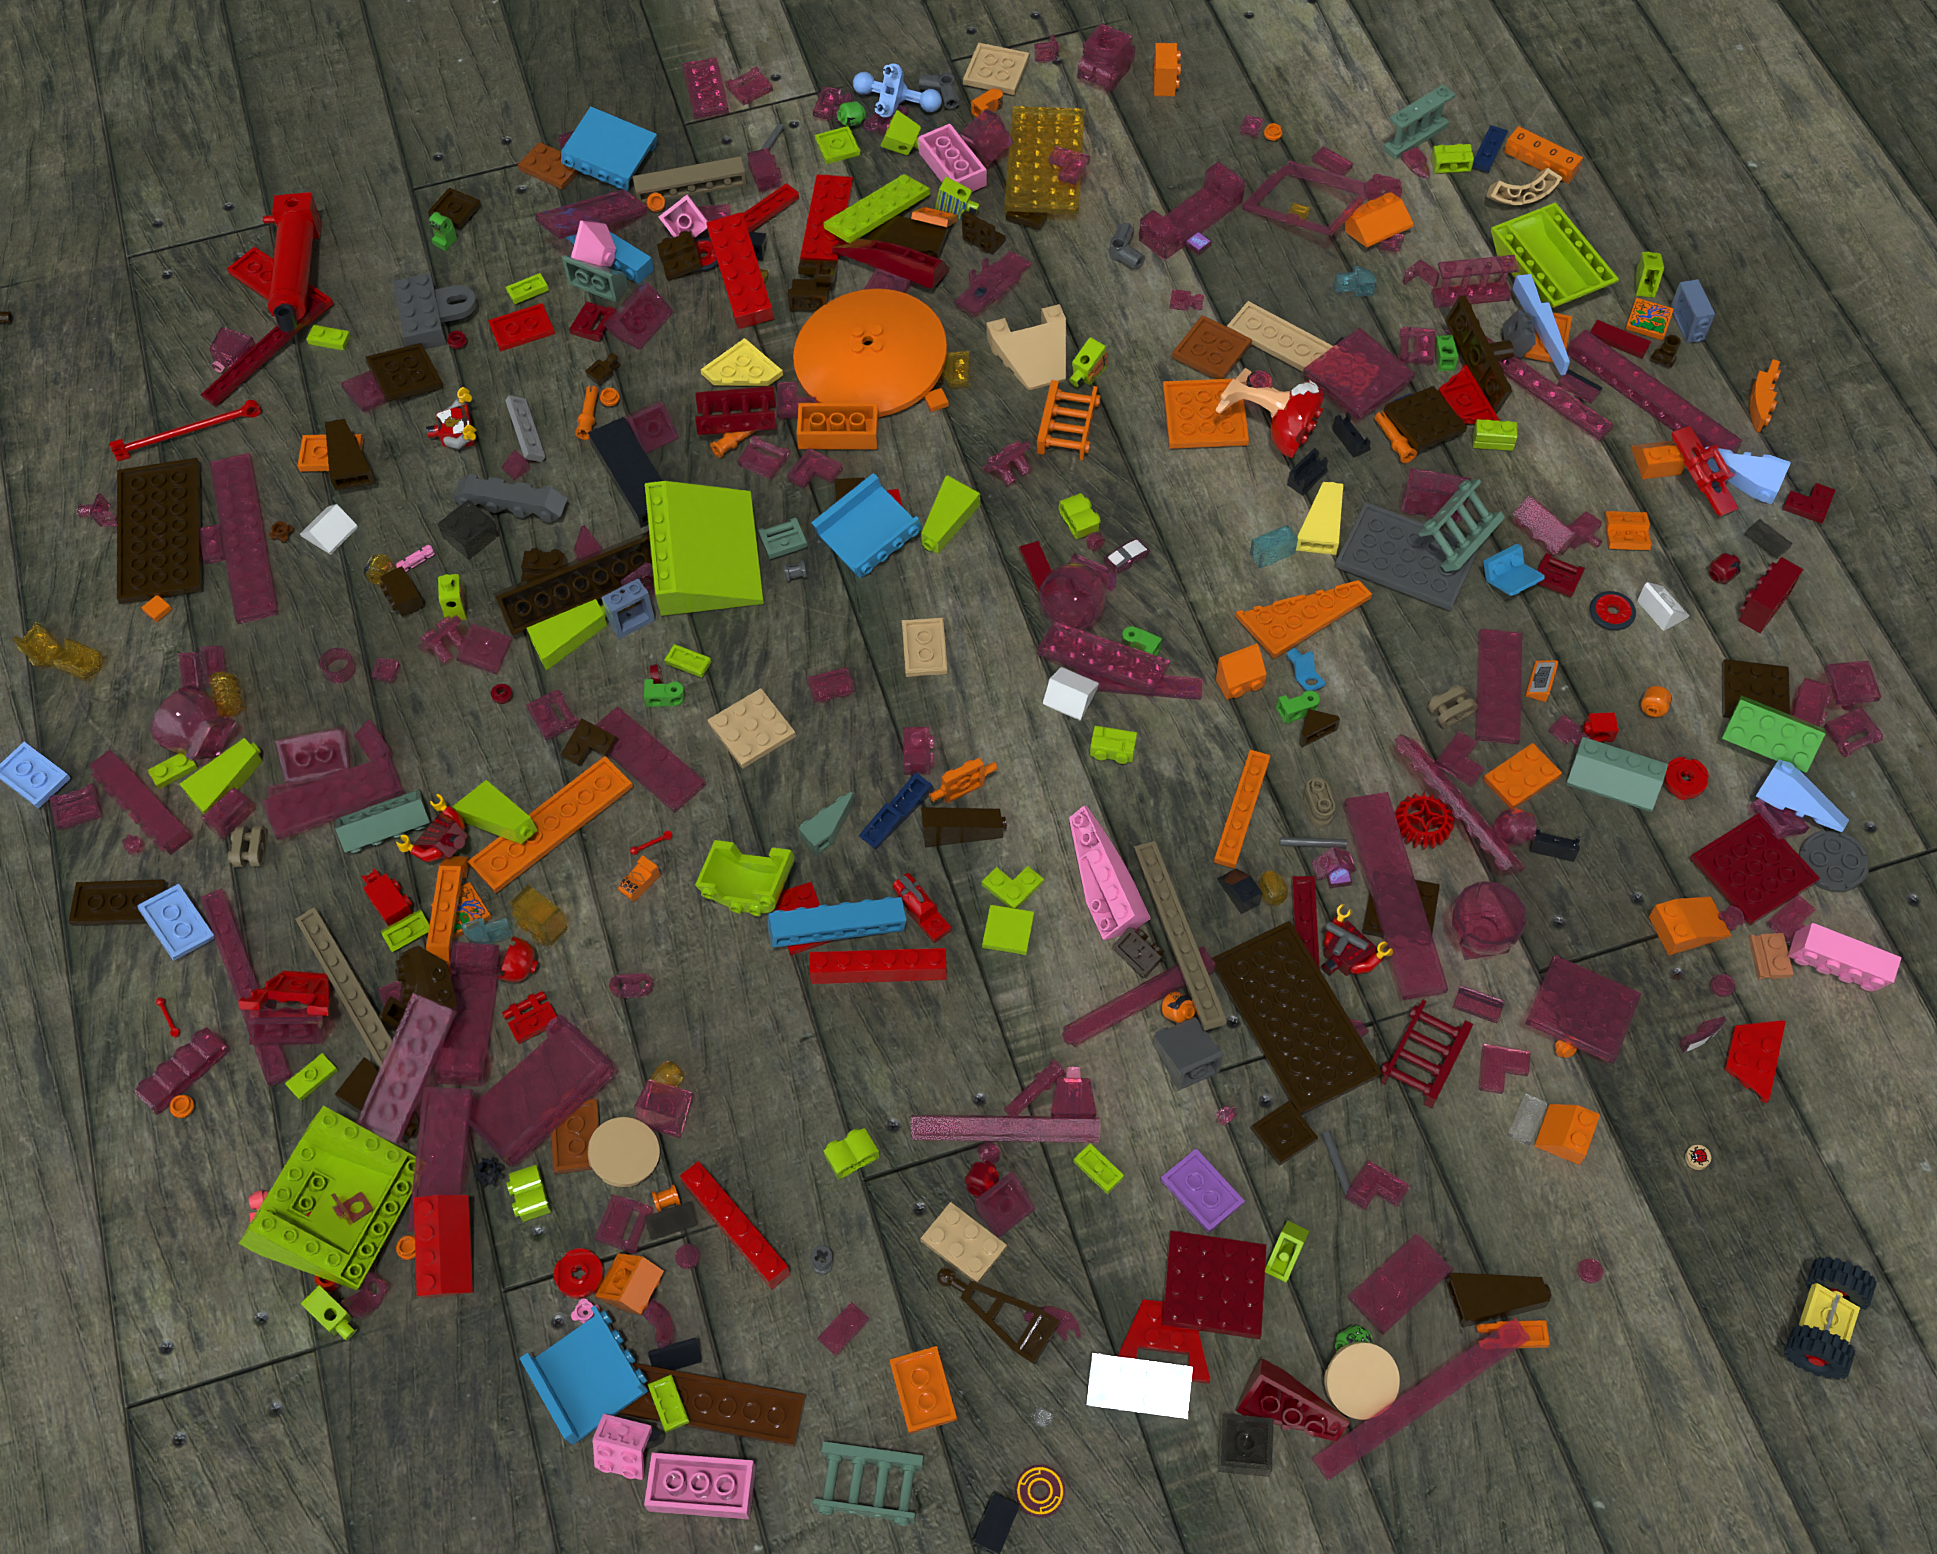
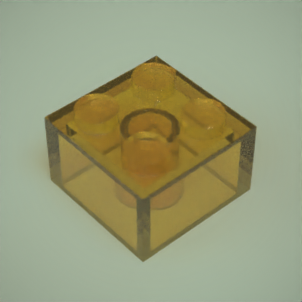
M529 884L509 903L513 911L511 914L517 920L516 925L524 932L528 930L532 934V938L540 945L544 943L550 948L568 930L561 909Z

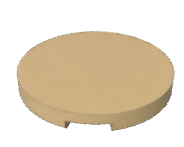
M628 1117L613 1118L601 1124L592 1134L587 1151L588 1161L594 1172L605 1183L617 1187L635 1186L645 1180L655 1170L660 1154L659 1143L654 1132L643 1122Z
M1358 1341L1349 1343L1336 1351L1328 1369L1325 1371L1324 1382L1328 1398L1340 1412L1354 1419L1365 1420L1375 1418L1390 1408L1399 1391L1400 1376L1394 1359L1386 1350L1370 1342Z

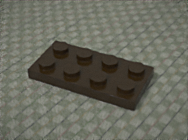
M164 879L76 882L68 922L71 926L147 923L138 910V905L166 891L167 882Z

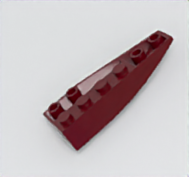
M841 239L832 247L833 252L839 253L842 256H847L858 262L871 265L876 269L887 271L892 275L900 276L927 288H933L949 272V267L943 260L893 243L856 239L849 244Z

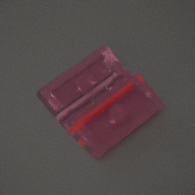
M222 646L200 647V652L178 653L182 692L206 689L226 682Z

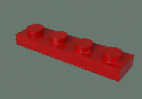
M786 183L744 212L743 216L748 231H753L799 199V192Z

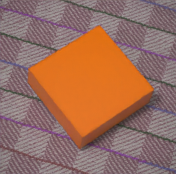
M942 388L930 391L923 397L930 412L949 407V402Z
M158 595L141 607L143 612L156 623L172 610L171 606Z

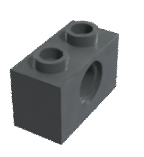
M1517 310L1503 323L1504 340L1512 342L1514 355L1521 358L1536 344L1533 317L1529 313Z

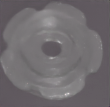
M1037 1407L1035 1412L1031 1413V1416L1034 1418L1033 1423L1039 1427L1046 1429L1048 1425H1054L1052 1421L1055 1416L1040 1407Z

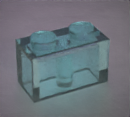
M1285 525L1252 539L1250 555L1259 569L1295 554L1298 539L1290 527Z

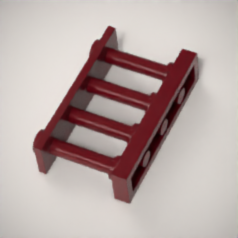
M774 386L696 392L695 394L698 413H702V416H695L697 435L777 429L775 410H769V407H776ZM761 408V411L750 412V409ZM742 410V413H730V411ZM722 411V414L710 415V412Z
M1422 999L1419 1006L1414 1005L1409 1015L1412 1021L1391 1062L1386 1061L1381 1069L1382 1075H1384L1381 1083L1385 1085L1389 1076L1423 1092V1095L1427 1097L1423 1105L1432 1109L1474 1024L1465 1020L1462 1027H1454L1424 1012L1423 1009L1427 1001ZM1418 1019L1452 1035L1451 1038L1455 1040L1453 1045L1448 1044L1445 1046L1413 1030ZM1410 1038L1443 1054L1442 1057L1445 1058L1443 1065L1439 1063L1436 1065L1404 1049L1408 1039ZM1401 1057L1433 1073L1432 1076L1436 1077L1434 1084L1430 1082L1426 1084L1394 1068L1398 1058Z

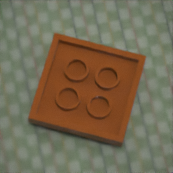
M1202 315L1172 352V358L1214 379H1225L1250 347L1252 339Z

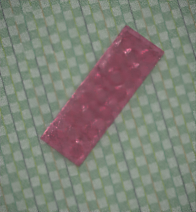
M623 189L537 213L535 221L558 239H563L577 234L581 220L604 223L608 226L612 223L646 214L647 206Z
M1055 621L1037 648V655L1154 694L1170 665V660Z
M1489 629L1479 630L1476 699L1478 709L1476 710L1475 740L1519 745L1521 727L1522 633Z
M618 706L596 724L597 727L618 738L609 756L674 813L706 786L705 781Z
M389 755L262 801L274 835L279 840L403 794Z
M413 993L356 1124L389 1141L400 1143L457 1011Z
M424 1087L408 1224L409 1232H415V1197L462 1195L473 1093L471 1089Z

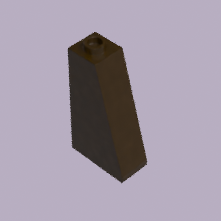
M340 419L325 422L329 476L334 490L375 484L371 470L346 420Z
M921 808L925 848L1003 838V830L1007 829L1005 816L1001 817L1000 809Z
M363 1057L337 1090L335 1096L343 1105L407 1143L410 1138H413L418 1133L421 1124L371 1062Z
M1450 1273L1445 1281L1461 1328L1546 1308L1551 1301L1550 1288L1547 1284H1544L1542 1277Z

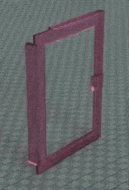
M1289 161L1288 166L1284 165L1276 174L1273 173L1244 202L1242 208L1249 212L1332 236L1370 196L1373 190L1366 188V182ZM1287 174L1358 194L1329 227L1300 219V216L1297 214L1289 213L1287 215L1257 205Z

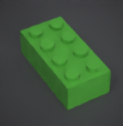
M1741 695L1724 730L1722 739L1776 761L1780 759L1790 762L1795 768L1807 773L1826 731L1822 727Z

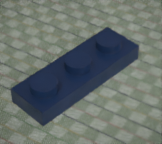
M1490 125L1474 158L1473 168L1486 172L1490 171L1508 130Z

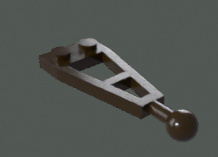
M943 1267L938 1271L937 1280L940 1285L944 1287L952 1286L963 1293L960 1298L1014 1352L1034 1365L1037 1363L1061 1321L1037 1306L970 1281L967 1285L956 1277L955 1271L950 1267ZM975 1291L996 1298L988 1313L971 1299ZM1005 1302L1035 1314L1018 1343L994 1321Z

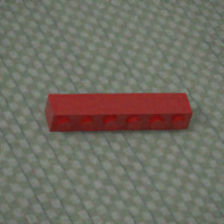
M946 948L809 952L811 984L947 980Z
M699 1161L680 1175L683 1186L771 1290L790 1276L787 1264Z

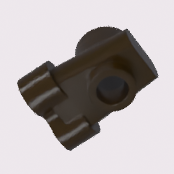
M1676 335L1666 336L1662 346L1654 351L1651 359L1654 362L1663 363L1668 368L1673 367L1677 360L1676 353L1681 344L1680 338Z

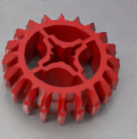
M1425 792L1421 794V797L1416 793L1413 794L1412 798L1407 796L1404 801L1399 803L1394 817L1396 832H1400V839L1407 838L1406 844L1413 842L1414 848L1422 845L1423 850L1427 848V845L1432 849L1435 848L1436 844L1441 846L1444 840L1447 841L1449 839L1450 833H1452L1454 828L1452 810H1448V803L1442 804L1441 797L1436 800L1433 794L1427 797ZM1420 810L1418 812H1413L1412 814H1409L1412 811ZM1439 828L1435 831L1428 832L1431 829Z

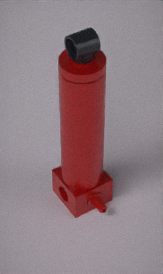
M312 192L274 195L273 215L263 216L264 224L276 223L277 225L268 310L275 317L279 329L283 332L294 330L298 326L297 320L301 319L306 312L313 239L320 238L321 219Z

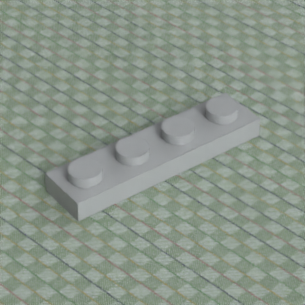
M509 395L505 401L524 459L542 462L545 454L527 401L524 398Z

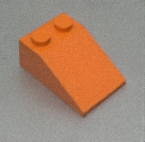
M1712 897L1670 900L1655 905L1649 915V919L1668 956L1731 937V933Z

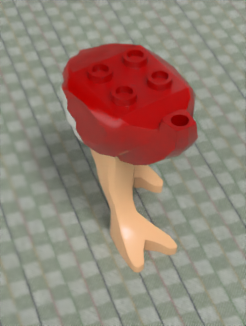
M1245 368L1236 380L1233 379L1220 397L1221 401L1215 411L1222 413L1233 403L1241 399L1260 404L1270 411L1272 417L1270 433L1275 446L1283 455L1293 458L1299 445L1306 443L1310 435L1308 432H1313L1318 423L1317 420L1323 411V408H1321L1324 400L1323 391L1311 380H1308L1303 384H1299L1291 391L1282 392L1266 385L1255 375L1250 376V383L1253 387H1249L1246 385V380L1252 372Z

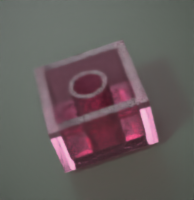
M985 109L960 133L975 156L987 167L1014 143L999 115L988 109Z

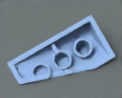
M1718 449L1731 473L1734 472L1736 475L1728 480V482L1752 498L1772 504L1791 462L1772 455L1764 454L1763 457L1751 456L1750 452H1744L1742 455L1734 454L1731 450ZM1713 457L1707 461L1708 466L1713 472L1720 471Z
M1780 759L1756 795V797L1781 810L1785 807L1796 811L1795 814L1797 816H1811L1818 824L1843 832L1849 821L1799 769L1795 768L1792 763Z

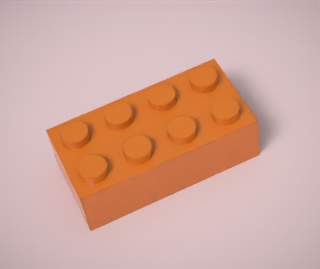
M799 403L797 420L798 449H877L878 403Z

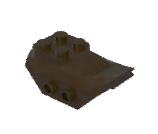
M416 946L400 954L399 960H395L397 968L395 969L397 982H401L400 995L402 1003L407 1002L413 1020L422 1034V1059H424L428 1051L438 1049L455 1024L452 1012L457 1006V1001L447 962L422 947Z

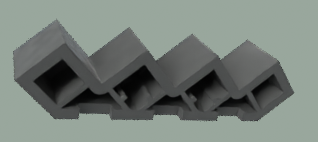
M468 474L460 479L452 497L461 507L468 510L477 504L482 505L487 511L494 514L506 508L522 519L534 513L541 520L548 523L561 517L567 501V497L552 487L543 486V489L533 488L532 484L517 481L515 484L505 483V479L489 477L488 480L479 479L478 475Z

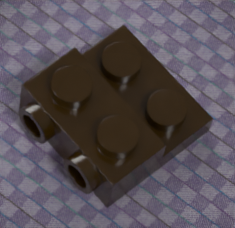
M681 231L679 236L664 238L661 243L657 244L659 257L663 262L665 277L668 281L703 268L698 241L692 231Z
M538 548L524 551L521 565V582L567 564L565 553L558 549L542 552Z

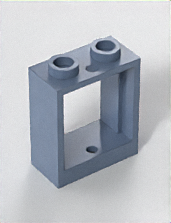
M1698 279L1680 282L1670 308H1674L1672 314L1685 342H1700L1705 340L1715 313Z
M639 578L601 597L609 625L618 639L655 621L649 593ZM641 600V604L617 615V612Z

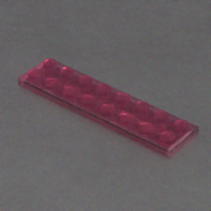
M1400 734L1395 739L1399 745L1397 749L1405 757L1409 756L1413 761L1411 762L1412 767L1417 772H1422L1426 776L1424 780L1431 788H1436L1439 791L1438 797L1446 805H1451L1454 809L1452 811L1453 815L1468 825L1466 830L1473 837L1477 836L1482 842L1480 846L1488 854L1492 853L1496 858L1494 860L1495 864L1503 871L1521 873L1526 867L1415 739Z

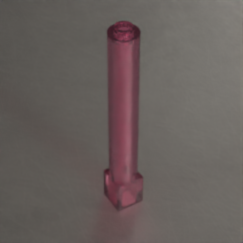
M1203 946L1198 950L1210 976L1214 974L1216 963ZM1176 964L1064 1026L1063 1039L1068 1045L1071 1044L1073 1047H1076L1166 997L1169 993L1186 986L1179 965Z

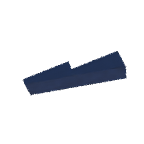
M915 772L889 804L885 803L859 834V837L876 850L928 798L929 793L935 790L933 785Z

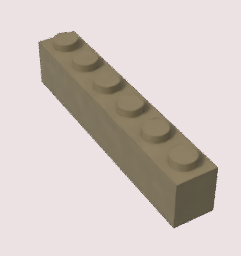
M741 156L632 176L638 205L647 204V198L652 193H659L665 200L684 197L687 194L691 196L747 185Z

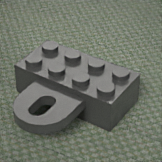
M431 273L393 281L406 346L422 343L424 349L447 345L443 322L465 318L476 308V298L470 288L463 285H453L436 289ZM466 299L463 303L449 304L452 301Z

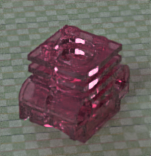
M1101 23L1083 44L1084 55L1078 64L1077 78L1092 81L1103 86L1107 91H1113L1121 78L1130 70V64L1135 59V45H1132V36Z

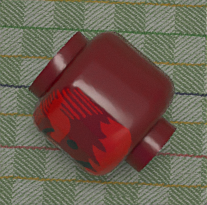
M990 1161L975 1162L965 1176L967 1191L979 1198L992 1194L1000 1179L996 1166Z

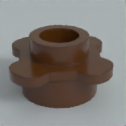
M278 521L272 525V532L269 533L271 539L276 538L280 539L281 542H285L288 540L290 532L293 531V527L283 521Z

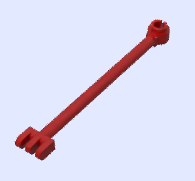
M247 400L240 409L124 444L123 439H118L110 442L109 446L115 455V459L121 461L130 458L129 451L242 416L254 418L261 413L259 403L255 400Z

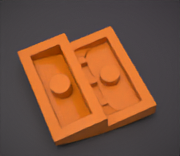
M1605 512V527L1609 549H1651L1652 542L1648 532L1650 522L1647 512Z

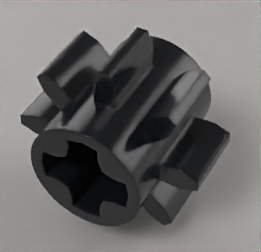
M483 1157L479 1165H474L476 1171H478L474 1178L476 1181L481 1180L484 1188L487 1184H492L495 1187L496 1182L504 1178L499 1172L504 1167L502 1163L497 1164L495 1157H492L491 1160H485Z

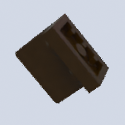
M966 211L962 213V239L994 255L1006 241V236L995 231V226Z
M793 279L792 288L788 289L789 310L817 311L829 301L830 284H820V282H815V279Z

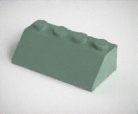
M1582 737L1576 750L1566 785L1652 812L1663 784L1668 764Z
M420 789L340 816L335 820V830L344 852L350 851L355 853L362 850L365 845H378L384 842L385 838L391 836L393 838L400 837L406 833L405 831L410 829H423L430 821Z

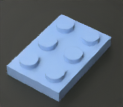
M25 742L0 763V780L38 809L71 779L67 773Z
M179 884L138 905V910L173 961L214 940L213 933Z

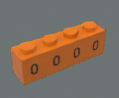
M1519 126L1507 139L1504 153L1541 171L1549 168L1562 177L1561 181L1567 184L1579 172L1583 157Z

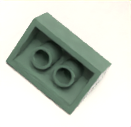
M571 256L562 257L569 285L616 303L628 289L626 274L620 271L573 259Z

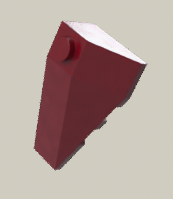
M1263 1358L1249 1377L1236 1408L1238 1413L1256 1423L1263 1425L1271 1423L1282 1426V1429L1289 1431L1290 1428L1305 1431L1307 1435L1336 1442L1350 1423L1349 1419L1285 1370Z

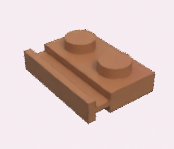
M1784 933L1761 934L1760 936L1750 935L1748 940L1758 980L1762 978H1791L1794 975L1790 957H1788L1789 953Z

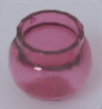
M1510 808L1504 810L1495 821L1494 828L1496 834L1504 843L1519 845L1534 838L1536 820L1530 812H1525L1519 808Z

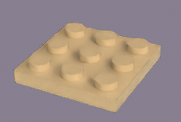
M978 43L963 78V85L987 90L996 88L1003 93L1015 95L1028 63L1029 53Z
M761 688L707 720L708 725L742 769L796 737V732Z

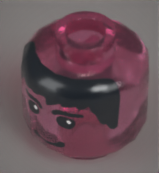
M1254 371L1247 377L1246 385L1253 388L1269 387L1272 389V378L1265 371Z

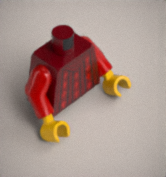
M439 794L436 796L440 802L434 804L430 801L436 811H443V813H439L414 845L411 844L407 835L400 836L405 843L400 844L396 842L401 852L411 851L410 854L425 862L451 858L457 849H461L465 845V840L468 836L463 831L465 829L463 817L451 806L447 807L445 800Z
M1342 904L1337 908L1338 917H1334L1332 923L1365 940L1369 945L1366 950H1362L1348 942L1341 955L1337 956L1332 950L1340 937L1326 930L1323 944L1325 947L1324 956L1328 960L1322 964V968L1329 975H1332L1337 969L1345 976H1349L1352 973L1362 974L1371 972L1383 961V956L1388 957L1393 954V949L1390 948L1384 953L1383 948L1388 944L1387 942H1381L1376 947L1348 920L1344 923V918L1352 915V909H1349L1348 913L1343 915L1341 910L1345 904Z

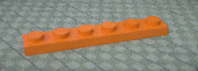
M1254 750L1249 751L1214 863L1235 869L1271 755Z

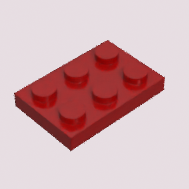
M812 882L782 891L774 911H792L800 907L808 909L820 906ZM833 940L789 945L787 948L791 956L833 942Z

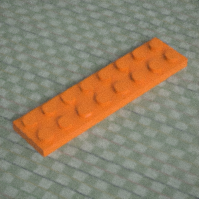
M604 756L528 814L538 830L530 838L519 844L506 838L498 837L467 862L496 894L633 788V784Z

